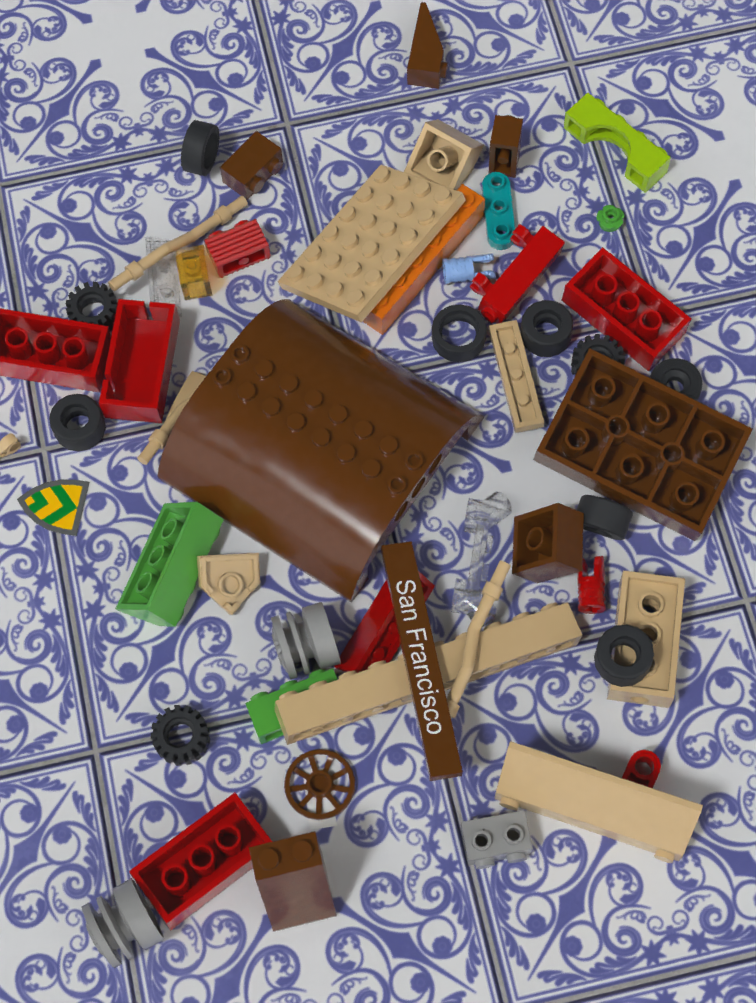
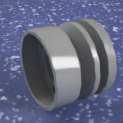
M322 602L302 607L303 622L298 624L291 612H287L286 617L289 627L282 628L278 615L271 617V636L280 664L289 674L290 680L298 677L294 666L298 662H301L305 675L310 674L308 659L315 658L321 670L341 664L335 639Z
M132 878L113 888L116 904L112 907L102 896L96 898L101 911L100 914L97 913L91 903L82 906L87 931L99 953L108 960L113 968L122 964L117 949L120 948L129 960L134 957L130 944L134 939L144 950L164 940L163 933L154 914Z

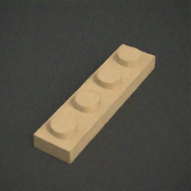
M517 320L489 325L488 331L515 433L544 427L543 415Z

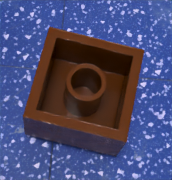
M555 503L515 516L512 574L535 583H541L582 571L584 513L563 504Z

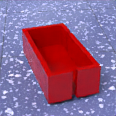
M118 299L104 373L106 380L103 379L99 405L105 418L162 423L180 324L176 304L150 302L149 309L153 320H149V314L144 301Z

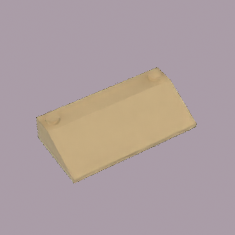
M511 741L495 793V799L500 801L499 804L502 807L515 811L520 807L655 853L654 857L667 863H673L674 860L680 861L683 857L703 808L701 804Z

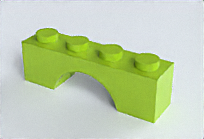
M586 93L565 112L564 129L581 143L586 144L598 140L608 141L622 149L628 160L625 177L644 193L652 188L668 172L671 157L667 152L649 141L643 132L631 127L621 115L615 114L608 109L602 100Z

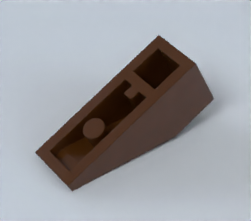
M421 2L407 66V85L439 89L441 78L446 79L448 62H444V50L427 4Z

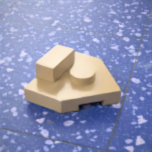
M259 553L197 556L198 586L229 615H233L241 603L260 584Z

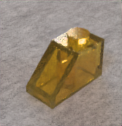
M204 244L176 250V261L184 299L190 300L213 296Z

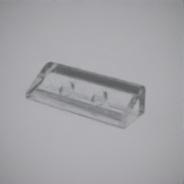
M145 237L146 255L171 240ZM174 251L148 268L150 302L176 304L179 317H182L177 251Z

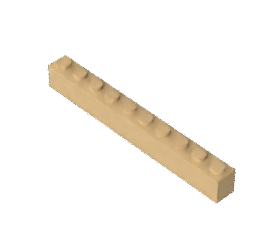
M556 602L550 603L542 607L540 612L531 615L529 612H524L516 615L510 622L501 624L498 621L487 625L484 631H481L479 634L474 671L469 682L577 646L583 635L569 603L558 605ZM467 632L458 635L454 641L445 644L444 641L434 643L445 691L452 688L461 669ZM403 654L397 657L398 660L386 663L384 660L371 664L368 670L359 673L355 670L348 671L340 675L338 680L329 683L326 680L319 681L310 685L309 690L300 693L294 690L279 696V700L275 701V713L287 745L413 702Z

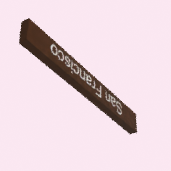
M412 541L381 545L383 563L429 780L436 781L460 777L463 774Z

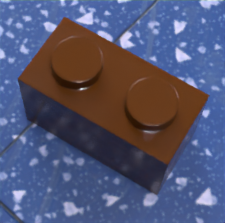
M495 115L490 140L488 174L500 172L507 177L516 178L521 150L522 118H516L511 115Z
M255 131L220 166L223 183L248 200L253 194H257L263 188L264 183L272 175H276L281 170L283 165L282 150L261 133Z

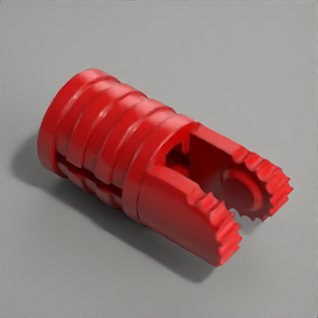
M604 556L594 557V576H588V565L583 558L582 571L577 572L578 611L585 614L602 613L606 610Z

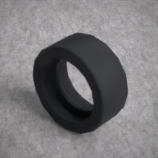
M194 120L189 125L181 150V166L183 171L207 176L210 173L219 148L220 137L217 125Z
M457 304L444 308L437 314L432 324L434 349L441 357L448 361L459 363L475 358L485 345L487 329L484 318L479 311L470 306ZM454 321L467 322L475 328L476 336L474 341L467 345H451L444 341L442 337L443 327Z

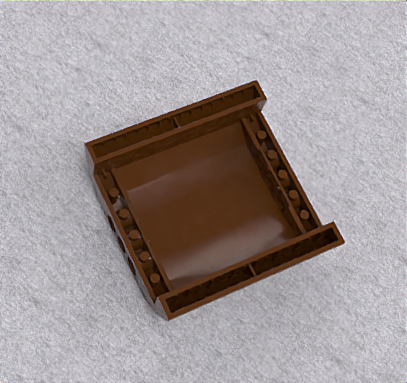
M282 299L269 305L255 316L195 390L168 437L161 456L157 477L352 603L369 579L367 567L381 549V545L386 542L460 437L468 441L484 419V415L294 301Z

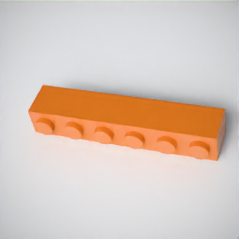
M464 184L458 188L457 191L463 192L466 201L363 320L365 324L382 335L388 330L440 269L442 259H448L484 217V197Z

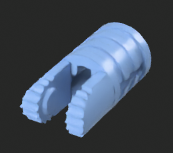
M493 253L472 255L465 258L442 259L445 284L458 281H472L477 273H474L473 263H489L494 260ZM487 270L480 272L488 279H496L495 271Z

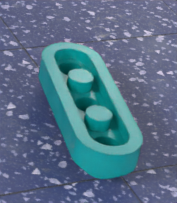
M492 172L486 175L482 182V195L485 198L484 214L487 241L494 249L506 250L513 245L510 238L515 230L510 180L503 173ZM492 183H500V185L495 186ZM501 206L503 209L497 210L495 207ZM503 230V231H505L506 233H505V234H499V233H497V231Z

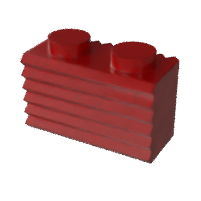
M257 219L251 221L242 220L234 228L224 232L221 230L215 231L207 239H204L206 251L219 278L233 274L235 271L238 272L240 269L243 270L245 267L271 257L269 244Z

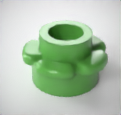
M606 205L597 213V221L604 231H616L623 224V211L613 205Z

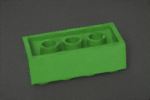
M198 502L164 503L115 609L157 626L176 627L184 614L186 602L196 587V580L198 578L197 556L208 555L213 542L216 541L220 534V527L224 519Z

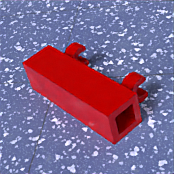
M519 224L512 232L513 235L510 240L515 245L524 249L498 280L492 284L480 272L472 279L473 283L470 285V288L475 293L483 296L478 310L481 311L482 316L489 322L503 323L560 255L565 242L546 227L542 226L533 236L526 227Z

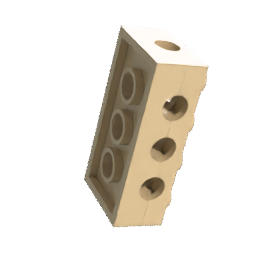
M623 570L619 582L615 626L627 624L638 627L646 633L653 641L654 657L650 672L642 681L635 685L619 687L608 683L607 700L670 708L675 695L685 578ZM643 607H651L655 612H647ZM618 645L612 650V659L618 665L624 667L631 666L636 661V653L628 646Z

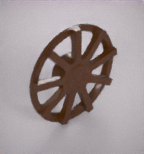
M326 749L311 750L301 754L289 766L284 781L285 794L292 808L300 815L314 820L329 819L341 814L350 804L355 793L354 773L349 763L336 752ZM313 755H328L323 770H318ZM307 757L313 771L310 775L296 767ZM335 758L343 764L344 768L333 775H329L328 771ZM292 772L306 779V784L290 786ZM348 773L349 787L333 783L334 780ZM307 790L308 794L297 804L291 792ZM331 791L348 794L343 803L339 805L331 795ZM313 797L316 798V813L303 809ZM324 797L335 807L334 810L322 813V799Z

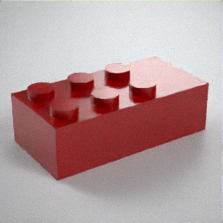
M603 247L565 285L561 300L604 336H610L609 340L613 341L615 339L618 341V347L622 346L624 352L647 371H650L682 338L692 319Z
M0 308V376L99 393L111 341L109 327Z
M234 792L132 868L129 873L171 931L253 868L249 847L273 841Z

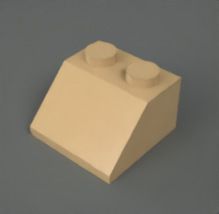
M439 119L425 122L404 172L458 190L474 169L484 144Z

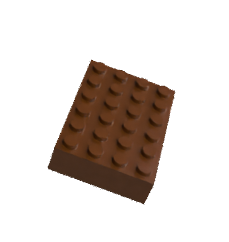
M589 348L533 460L696 541L702 534L753 428Z

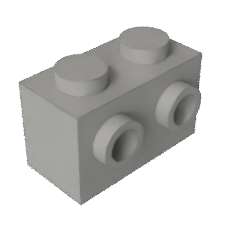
M525 810L461 822V833L468 866L475 865L476 869H485L495 866L494 861L507 859L508 863L522 862L527 860L526 855L532 853L533 847Z

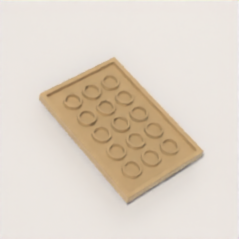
M380 165L278 280V283L282 289L362 323L466 201L463 192Z

